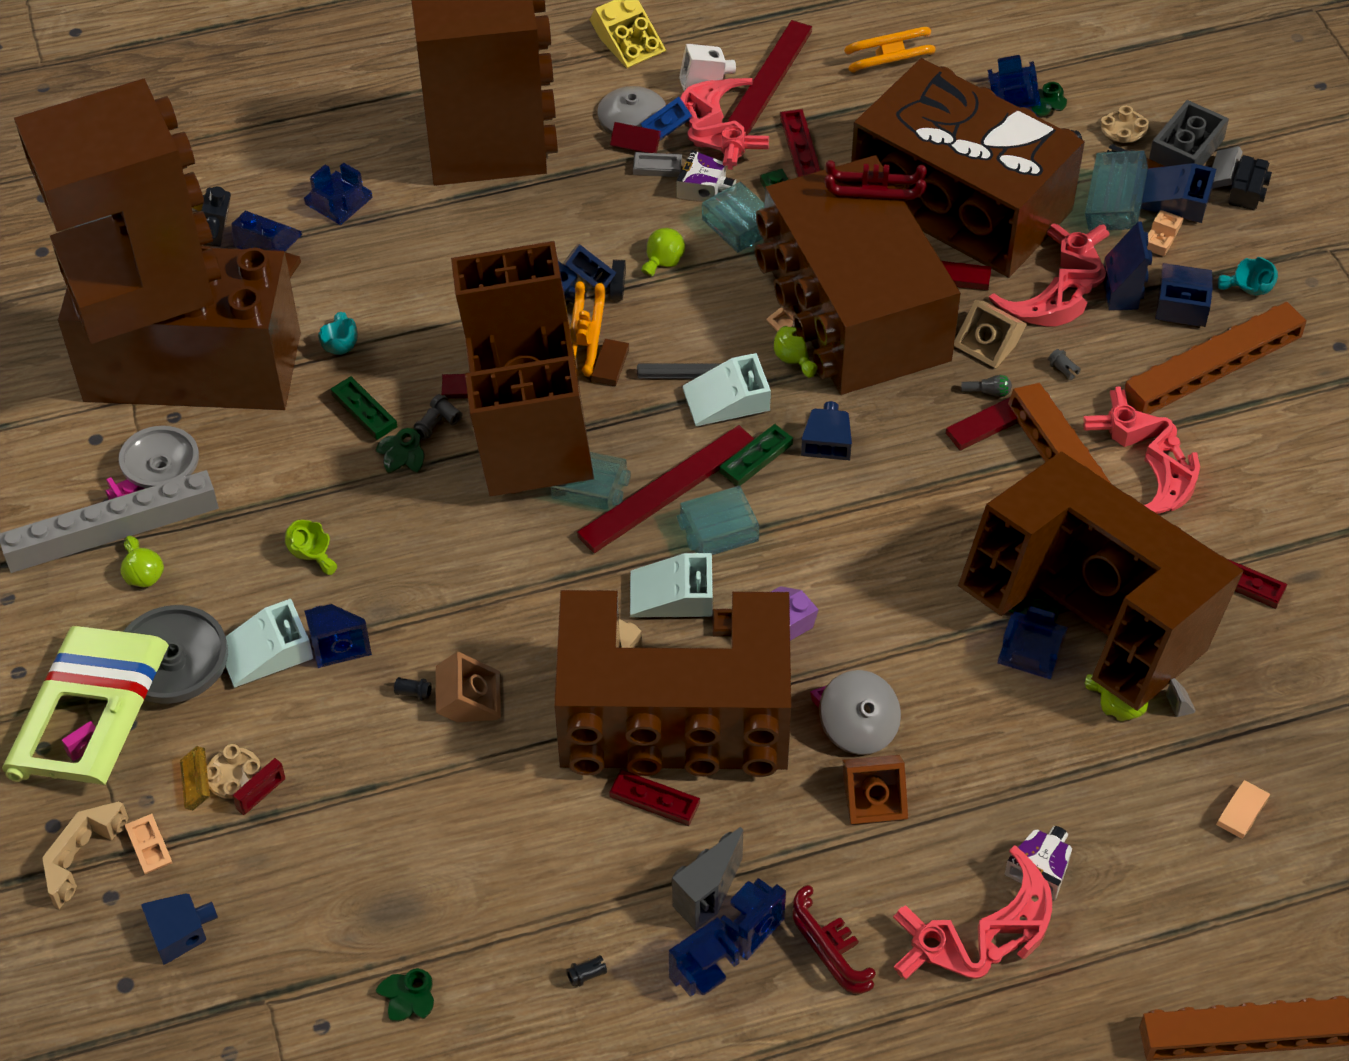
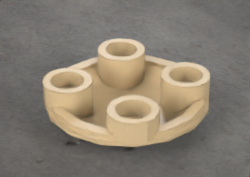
M1127 105L1121 106L1119 110L1109 113L1101 119V129L1104 135L1113 141L1122 143L1141 139L1146 135L1149 121L1133 111V108Z
M230 744L211 759L204 768L203 774L207 787L213 794L221 798L233 799L232 795L262 768L260 760L253 752L245 748H239L236 744Z

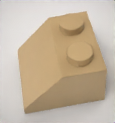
M975 300L955 339L954 346L997 368L1016 347L1027 324L985 301Z

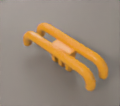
M919 27L847 45L844 49L847 55L859 50L880 46L876 49V56L853 62L849 65V71L854 73L864 68L925 54L933 55L936 51L934 45L930 44L905 49L903 40L921 36L929 37L931 29L929 27Z
M578 281L575 284V301L570 330L575 359L578 345L588 346L582 372L584 376L589 377L592 375L595 367L605 302V287L602 283L595 285V302L591 321L590 313L583 310L585 285L582 281Z

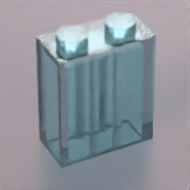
M740 181L702 202V220L739 253L763 239L757 226L756 211L764 209L765 204Z
M590 452L594 479L551 486V495L554 501L608 512L622 502L623 491L621 490L623 485L628 486L631 471L627 470V459Z
M741 486L680 503V514L677 515L678 524L681 530H686L688 546L690 550H695L696 553H712V555L759 541V523Z

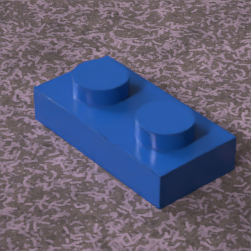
M677 97L643 121L641 125L644 128L661 131L660 140H662L693 118L682 99Z

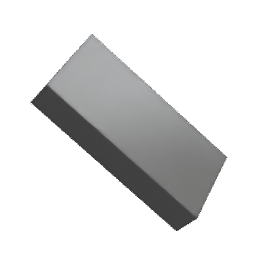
M1240 146L1217 151L1212 167L1216 169L1212 189L1233 184L1242 156Z
M635 152L633 175L679 177L682 155Z

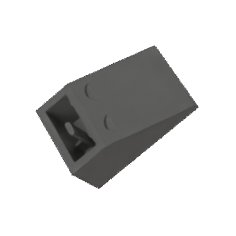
M741 827L733 833L728 832L723 835L717 845L710 850H703L694 862L688 866L680 867L672 877V906L695 931L719 913L743 859V829Z

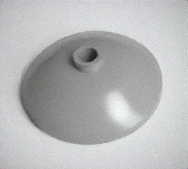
M640 86L621 87L608 93L600 101L597 111L598 120L601 126L611 134L614 122L642 127L641 123L665 107L666 103L660 95L650 89Z
M154 426L135 433L127 439L119 453V465L123 475L131 483L143 488H150L189 476L194 472L199 461V450L194 438L184 430L172 426Z
M852 670L840 674L826 686L819 703V716L824 732L838 748L851 754L868 755L880 751L894 739L900 726L901 710L894 690L883 678L872 672ZM865 704L870 707L869 714L864 710Z

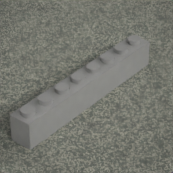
M205 470L0 533V544L10 573L120 540L129 535L133 536L219 509L209 474Z

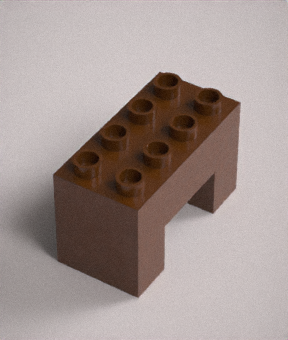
M144 78L14 118L25 157L56 231L103 218L50 235L60 272L90 344L214 304L209 282L221 279V273L212 249L209 248L203 251L201 249V245L213 242V238L204 212L193 213L192 207L204 204V198L195 173L184 174L183 169L187 168V166L195 164V159L186 133L183 131L171 135L169 132L170 130L177 129L178 123L168 96L154 100Z
M555 241L451 258L455 295L466 339L470 373H465L469 410L489 496L509 493L516 494L527 490L569 485L575 482L594 479Z
M1061 451L986 504L958 587L1000 616L1004 615L1039 588L1108 636V639L1091 679L1138 711L1164 689L1171 679L1178 677L1208 651L1244 570Z
M561 590L554 705L560 768H570L574 773L580 775H595L604 768H627L631 773L639 776L654 775L660 772L661 769H685L694 776H710L717 773L719 769H743L746 774L754 777H766L774 774L777 770H788L791 722L789 592H732L731 649L620 648L618 591Z

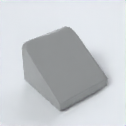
M1175 678L1171 679L1166 696L1175 716L1180 717L1195 713V708L1185 688Z

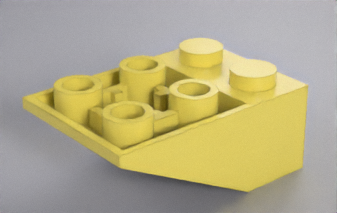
M613 0L594 9L589 19L600 40L626 68L666 52L639 0Z

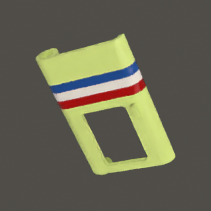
M80 626L70 627L2 767L6 777L12 781L20 782L21 780L29 779L30 775H38L54 779L59 778L106 785L167 651L168 643L152 635ZM71 695L108 700L79 762L70 763L32 757L61 696Z

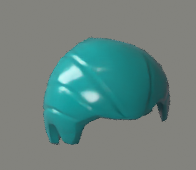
M1245 258L1238 264L1235 275L1219 276L1218 289L1225 290L1232 286H1239L1250 295H1265L1275 286L1278 279V271L1275 265L1265 258Z
M337 312L334 316V322L323 325L320 328V332H318L321 347L326 352L335 355H344L351 351L358 339L355 321L352 318H348L345 312Z

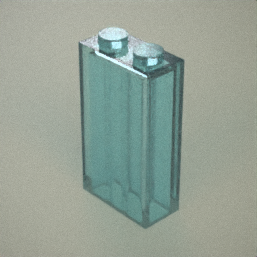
M1145 150L1096 154L1085 210L1089 231L1102 224L1106 226V230L1131 229L1139 221L1148 171Z

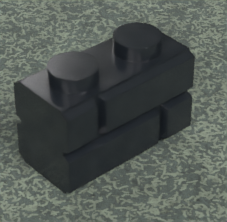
M1245 155L1241 156L1228 200L1229 205L1243 206V208L1255 210L1259 202L1264 203L1267 188H1264L1263 185L1269 186L1272 172L1268 171L1270 164L1268 161L1262 159L1255 160L1254 157Z

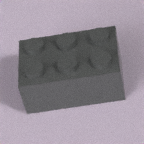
M1186 100L1152 141L1149 159L1165 167L1191 163L1203 166L1224 140L1229 118Z

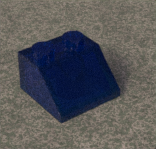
M246 210L231 223L234 247L239 249L260 248L263 250L286 251L302 235L300 230Z
M333 604L304 610L318 668L372 655L364 618Z

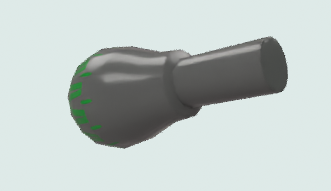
M1000 374L982 379L981 381L962 382L961 388L962 392L981 391L984 394L1004 397L1010 393L1012 383L1007 376Z

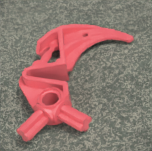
M753 78L704 81L689 86L681 95L682 101L693 116L689 122V140L694 142V145L697 147H711L721 150L724 154L723 166H728V170H732L733 166H737L738 157L742 156L746 149H769V136L746 135L744 127L737 121L722 123L724 116L719 103L723 94L737 86L752 85Z
M1053 223L1050 225L1047 235L1061 245L1060 267L1065 269H1060L1059 277H1055L1041 294L1026 301H1008L1000 298L995 293L989 296V300L1005 312L1031 324L1060 326L1073 321L1083 314L1087 302L1082 296L1090 293L1092 288L1097 287L1105 280L1106 271L1094 245L1109 236L1110 233L1106 230V226L1104 224L1099 225L1087 234L1082 232L1070 234L1058 224ZM1068 287L1078 288L1071 296L1072 299L1070 301L1062 302L1064 290Z
M1121 387L1110 390L1112 409L1108 415L1084 416V430H1109L1112 439L1123 447L1158 436L1148 446L1144 460L1149 463L1157 478L1158 490L1154 499L1144 506L1157 514L1174 511L1182 507L1191 499L1195 490L1200 470L1197 452H1192L1188 455L1189 465H1187L1186 458L1180 449V440L1176 437L1177 428L1172 423V420L1135 411L1133 407L1127 404L1125 390H1121ZM1164 451L1173 452L1177 461L1164 453Z
M1016 845L1009 850L1022 869V886L1016 898L1008 906L979 920L978 963L971 962L951 920H932L925 924L906 905L901 907L893 918L913 937L911 941L913 948L893 967L897 974L906 980L926 961L967 978H982L989 972L991 964L999 963L1003 956L1016 950L1024 942L1027 944L1017 955L1022 959H1026L1042 942L1052 913L1050 886L1031 859ZM1036 896L1038 901L1034 902L1031 898ZM1025 917L1027 920H1020V918ZM998 933L1023 934L1021 938L1011 940L999 948L991 942ZM935 938L939 942V946L930 948L925 945L924 940Z

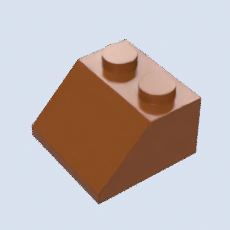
M900 755L842 760L844 789L850 824L908 819L905 762Z

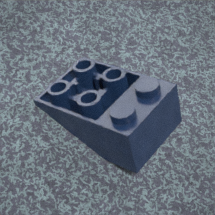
M1194 163L1142 169L1131 207L1157 213L1163 210L1184 219L1202 223L1213 187L1216 169Z
M1138 221L1104 258L1103 266L1106 271V277L1103 284L1109 311L1138 310L1140 300L1145 297L1144 282H1148L1147 267L1152 264V251L1147 249L1148 233L1144 232L1142 221Z
M1163 263L1155 320L1206 327L1212 299V270Z

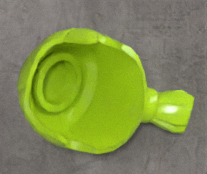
M671 228L655 230L648 238L646 254L649 260L642 266L641 271L646 275L653 276L658 265L666 267L677 265L685 251L683 236Z
M781 327L774 339L775 355L782 362L799 364L806 377H813L816 374L817 366L809 360L805 340L803 337L793 336V333L797 331L795 327Z
M309 520L294 521L285 533V544L289 552L302 560H316L323 572L328 575L335 573L337 564L328 558L326 554L330 538L323 531L322 525Z
M130 535L127 536L124 541V547L128 554L121 564V576L129 586L150 587L161 577L164 571L163 561L151 549L140 548L137 538Z
M1093 674L1086 676V688L1101 693L1100 703L1102 711L1107 716L1113 715L1118 721H1126L1145 714L1148 702L1136 711L1091 679Z

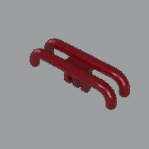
M828 160L825 164L826 173L828 174L824 179L825 187L829 192L838 196L909 200L921 196L926 188V182L923 179L927 169L924 165H919L916 173L912 175L889 174V165L883 166V172H879V164H874L873 171H869V164H864L863 172H844L837 170L835 162L832 160ZM834 181L862 183V187L840 186ZM888 184H897V185H914V184H916V187L913 188V189H890V188H887Z
M810 885L803 886L796 892L793 899L794 909L792 911V918L796 927L845 991L852 994H863L874 988L872 979L876 975L875 970L869 967L856 971L850 967L841 955L855 947L859 942L855 936L848 938L852 934L849 927L841 929L845 925L842 918H838L821 928L808 910L813 904L810 898L814 892L813 887Z

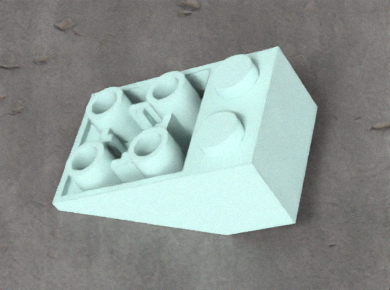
M757 353L731 358L682 386L695 426L770 411L771 390Z
M684 553L631 570L630 617H712V553Z
M291 599L262 609L226 636L228 659L225 667L234 688L313 659L309 638Z

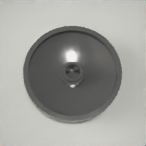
M185 605L159 607L142 614L123 631L157 636L169 645L144 699L149 702L170 704L192 699L205 692L219 679L227 663L228 645L221 625L210 614L195 607Z

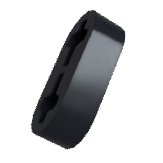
M613 259L612 269L617 273L610 283V300H623L626 260Z

